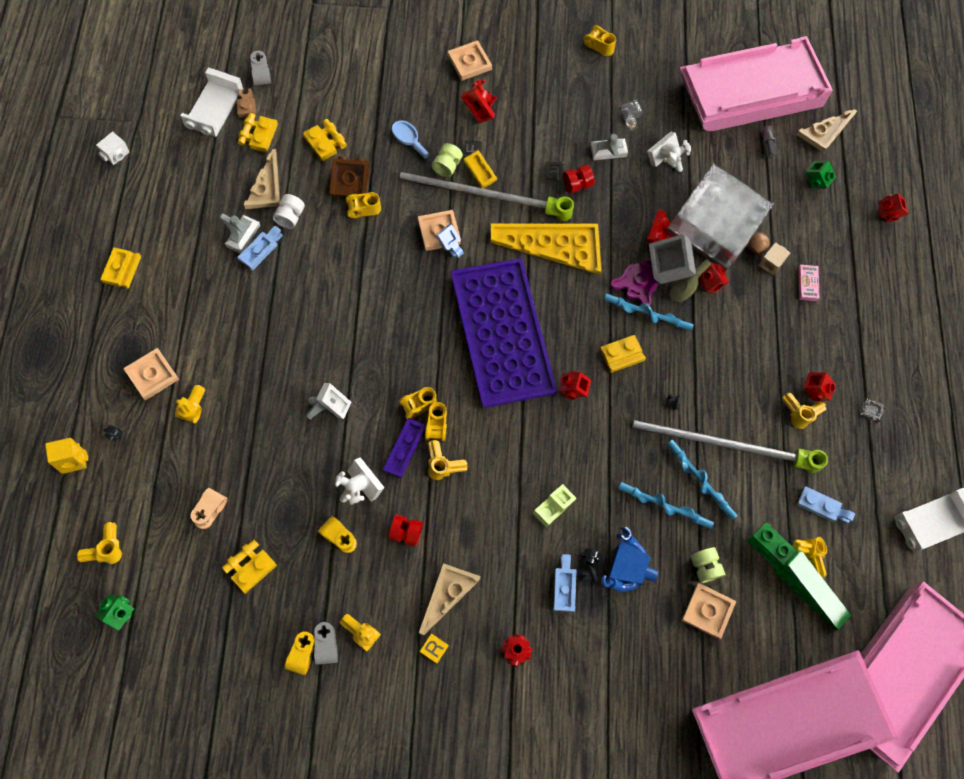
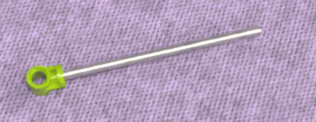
M404 172L400 174V179L545 208V214L554 215L561 221L569 220L573 214L574 202L569 197H561L559 199L548 197L546 202Z
M636 420L633 422V428L791 460L793 461V467L805 469L809 473L819 472L828 463L827 455L821 450L809 451L797 448L795 453ZM812 458L816 459L819 465L814 464Z

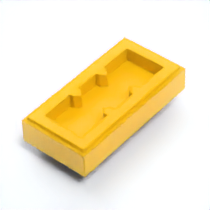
M479 150L464 158V163L482 189L497 181V177Z

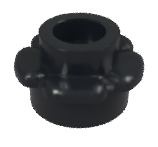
M109 424L106 429H103L106 433L104 435L106 438L112 441L122 439L123 431Z
M585 548L581 556L584 557L583 561L595 565L596 562L600 561L601 553Z

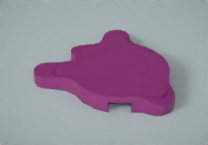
M651 259L642 261L640 264H630L621 277L611 281L610 287L613 290L626 289L628 291L626 294L628 299H636L640 304L645 303L651 306V294L659 284L653 276Z

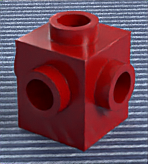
M899 193L888 195L882 200L877 201L879 206L877 213L880 218L887 222L897 221L900 217L909 214L906 201Z
M712 263L699 276L700 285L707 292L716 293L730 282L725 276L726 271L721 265Z
M577 371L563 373L558 391L569 400L588 397L591 379Z
M809 372L803 389L814 401H830L832 394L835 392L836 384L827 373Z
M514 634L513 637L509 636L508 641H503L501 653H504L503 660H506L507 664L519 667L520 664L524 665L525 661L530 660L532 648L529 647L530 641H527L525 636ZM514 646H520L521 652H514Z

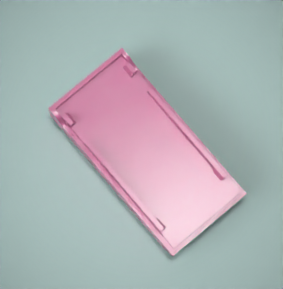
M807 36L793 39L790 41L791 44L777 47V44L774 43L700 59V63L680 67V74L703 128L707 131H716L823 107L833 89Z
M925 582L908 588L861 653L899 738L870 748V750L898 773L964 678V614Z
M859 650L692 709L719 779H782L899 739Z

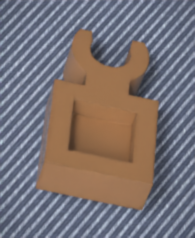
M251 88L248 89V94H243L242 89H239L240 99H237L239 118H246L249 113H253L256 117V103Z

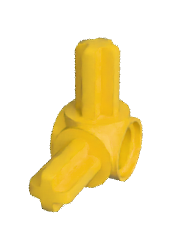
M195 385L188 400L184 397L181 400H177L176 404L178 406L175 416L196 423L201 415L202 409L199 403L205 388Z
M787 393L782 397L784 403L792 411L790 414L792 416L791 422L798 429H804L808 424L816 420L817 415L826 410L824 402H817L812 406H801L791 393Z
M433 440L428 443L430 453L428 474L432 479L440 480L443 477L450 476V473L467 470L466 460L448 461V459L442 456L439 441ZM434 466H440L443 471H437Z
M107 522L104 524L103 540L96 545V548L78 551L77 557L79 562L97 560L99 563L114 564L120 560L122 552L119 549V541L116 539V523Z
M817 537L814 539H804L803 541H793L794 545L792 547L796 551L801 550L820 576L824 578L826 570L822 559L827 553V546L824 540Z
M346 614L340 621V624L354 635L353 641L367 652L381 635L368 623L361 625L349 614Z

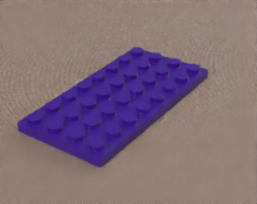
M522 258L451 271L452 283L482 409L557 394L558 391Z

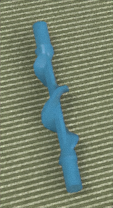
M607 293L604 301L616 304L626 312L633 313L638 311L650 315L653 323L663 320L688 331H692L694 324L675 318L671 313L662 315L653 312L651 307L645 303L636 306L625 302L621 297L618 298Z
M671 440L667 444L668 447L674 452L676 458L681 460V467L684 471L692 473L702 484L701 492L711 495L718 503L720 509L731 520L738 515L728 505V502L724 500L723 495L715 492L708 484L707 472L696 470L686 458L684 451Z
M623 482L619 486L620 490L637 497L642 503L651 501L663 506L667 515L671 516L679 513L690 518L696 524L709 529L713 527L714 522L701 517L700 514H695L694 510L690 507L677 508L665 503L663 494L659 493L652 497L641 492L637 487L634 488Z

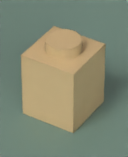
M775 242L758 266L774 275L785 262L790 252Z

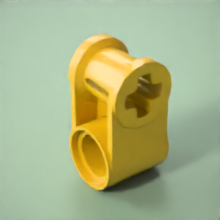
M593 26L591 32L584 36L583 41L587 47L596 50L604 56H610L614 53L615 35L605 31L600 26Z
M374 192L352 194L346 197V203L349 208L347 215L350 218L377 215L381 211L380 198Z
M425 387L413 394L404 396L398 403L400 406H403L406 418L413 419L428 411L430 406L437 402L436 393L432 388ZM425 396H431L432 400L424 401L423 398Z
M440 402L433 403L429 408L426 440L434 438L445 441L447 411L445 405ZM440 410L443 414L437 417L433 415V412Z
M331 516L318 530L324 538L333 543L342 552L351 553L355 550L357 545L356 539L335 517ZM343 540H349L350 543L348 545L343 544Z
M301 632L296 636L284 669L306 675L315 646V637L312 634ZM308 636V640L311 641L310 645H305L303 648L301 640L306 639Z

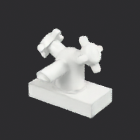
M670 132L652 146L647 153L652 166L656 167L664 161L672 165L673 168L675 167L678 172H681L683 168L680 156L684 152H686L687 156L690 155L691 146L687 143V140H684L683 146L679 147L676 133Z
M361 458L354 460L347 471L352 478L347 479L344 477L345 472L343 471L335 478L336 487L339 484L345 486V490L340 496V501L346 502L349 500L351 505L364 500V496H360L361 490L370 501H373L384 489L383 485Z

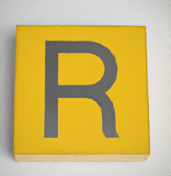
M431 634L420 650V653L437 664L449 645Z

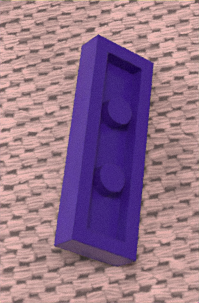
M410 418L407 419L385 464L384 472L402 479L426 429V425Z

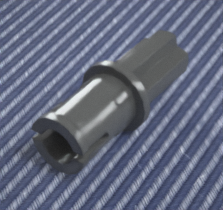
M765 126L761 130L763 134L762 144L765 147L766 156L772 159L777 155L776 139L773 136L772 126Z

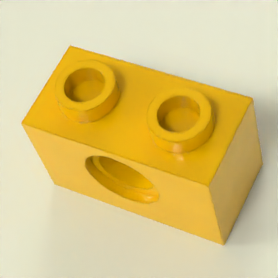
M72 438L46 443L48 463L62 474L87 468V451Z

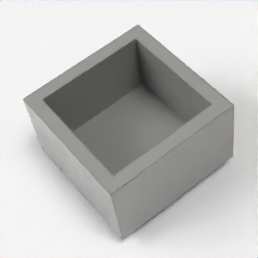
M685 234L649 244L653 276L660 284L696 275L691 240Z

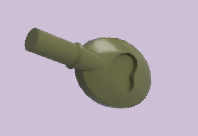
M706 259L696 269V275L676 280L670 289V298L675 302H682L688 299L698 286L699 276L711 263Z

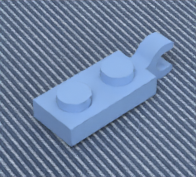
M274 226L267 235L262 232L238 256L239 261L253 271L277 246L276 241L283 236L280 233L281 230Z
M806 486L803 488L797 502V506L831 522L839 519L849 523V521H853L855 515L852 511L841 509L842 503Z
M562 554L561 569H555L553 611L575 612L576 570L570 569L571 555Z

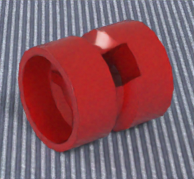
M588 164L578 167L577 170L570 169L563 172V182L570 194L580 191L581 188L593 187L595 184L593 171Z
M396 514L388 539L396 542L403 540L406 545L416 547L422 532L423 522L415 519L408 521L407 517Z

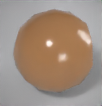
M754 233L747 240V247L756 255L765 253L770 246L769 238L764 233Z

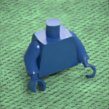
M620 527L623 535L616 534V538L623 541L617 546L607 582L606 575H603L601 582L604 587H609L619 592H627L640 587L644 579L655 582L658 570L648 567L650 556L647 555L646 550L631 535V530L626 527Z

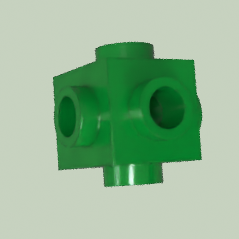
M829 160L813 161L805 171L812 188H828L836 178Z
M109 594L101 602L100 609L95 616L119 631L123 624L130 619L134 608L128 604L130 600L119 594L115 597Z

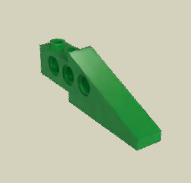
M767 522L760 526L746 540L776 569L774 572L835 631L839 630L851 617V614L801 550L796 551Z

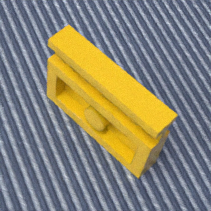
M113 248L100 280L105 284L118 287L123 286L129 289L141 255Z
M635 335L600 348L602 356L610 368V373L643 362L646 359Z

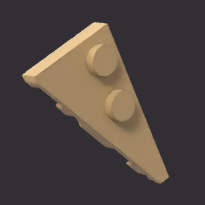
M849 110L841 116L830 117L820 123L812 124L807 129L802 128L796 135L824 153L853 118L857 110Z
M272 149L266 159L267 162L264 168H261L256 178V183L250 190L251 194L248 200L244 202L245 209L279 206L280 195L276 149Z
M443 563L419 634L425 635L479 582L481 576Z

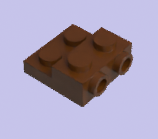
M338 156V159L333 158L330 195L347 197L352 194L367 193L369 162L364 158H355V160H348V157Z

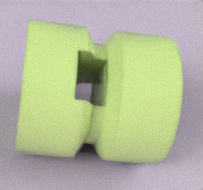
M445 143L438 152L439 155L434 159L432 168L440 176L448 178L454 173L463 154L455 145Z
M715 547L699 551L690 556L694 567L699 569L696 573L700 583L713 581L726 575L722 564L717 562L719 556ZM712 565L711 569L706 570L705 566Z

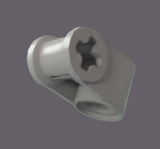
M254 51L250 55L254 86L271 84L265 54L262 51Z
M321 622L315 627L314 631L315 664L337 663L338 652L335 629L331 624ZM324 627L330 630V633L326 635V638H324V636L320 634V631H323Z

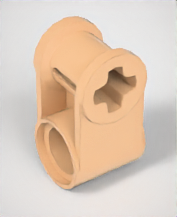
M210 488L205 490L200 501L191 512V519L200 529L209 528L226 505L227 497Z

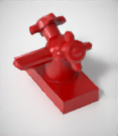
M476 80L471 85L472 88H476L464 92L461 96L479 124L491 120L495 116L491 108L497 97L491 96V92L483 88L482 84L486 83L485 80Z

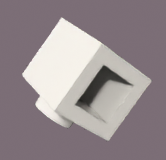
M111 132L96 144L100 151L98 153L105 162L108 160L113 165L121 161L129 153L125 142L114 132Z

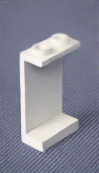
M208 67L205 72L208 79L207 85L190 114L182 113L180 116L186 128L216 137L239 97V89L243 90L240 78Z
M964 488L907 512L904 511L894 517L898 529L902 531L906 538V544L913 553L964 532Z

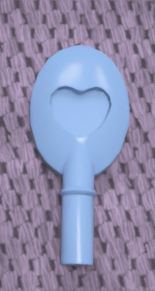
M396 121L393 124L392 133L399 142L405 145H412L424 159L429 156V153L418 143V132L413 125L406 121Z

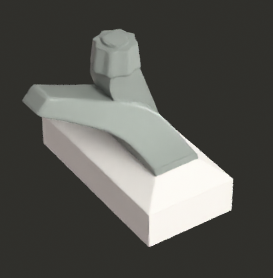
M612 134L608 140L594 141L590 144L593 160L621 158L628 155L625 138L618 139L616 134Z
M223 213L219 216V219L231 231V235L225 242L226 247L241 254L259 229L260 223L244 215L240 220L237 216L230 218Z
M324 383L318 396L308 399V403L312 405V408L306 416L312 419L322 410L328 409L337 418L344 419L351 401L333 385Z

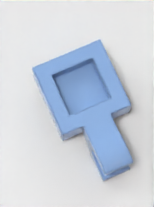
M448 224L435 235L443 249L449 250L453 257H460L463 254L462 249L457 244L461 239L451 224Z

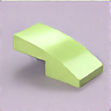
M562 484L532 514L547 527L576 500V497Z

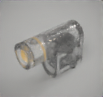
M638 101L629 102L619 107L620 113L630 131L638 127L636 118L644 114L640 106L641 103Z

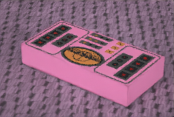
M800 265L798 267L799 300L818 301L820 299L818 266Z

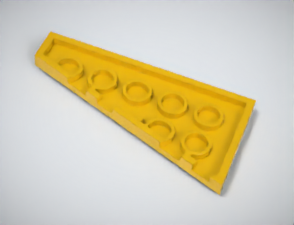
M491 224V243L601 275L598 224Z

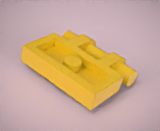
M249 113L243 122V130L239 132L238 144L244 146L247 141L250 142V149L267 152L278 125L277 120L260 116L257 122L254 121L255 115ZM250 129H255L253 134H249Z
M328 119L322 122L325 126L322 130L316 125L303 132L304 138L321 161L337 154L335 147L338 145L341 149L347 146L344 137L336 131L335 125L330 123ZM331 134L333 139L329 140L327 136Z
M255 540L241 547L242 550L234 557L231 556L222 567L226 573L233 568L237 571L231 579L245 594L277 566L263 549L257 555L253 552L259 546ZM249 556L251 560L241 567L239 563Z

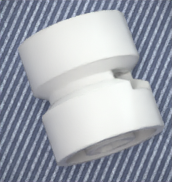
M290 194L283 195L279 207L273 215V220L282 227L293 229L299 219L298 216L301 215L305 207L303 201Z

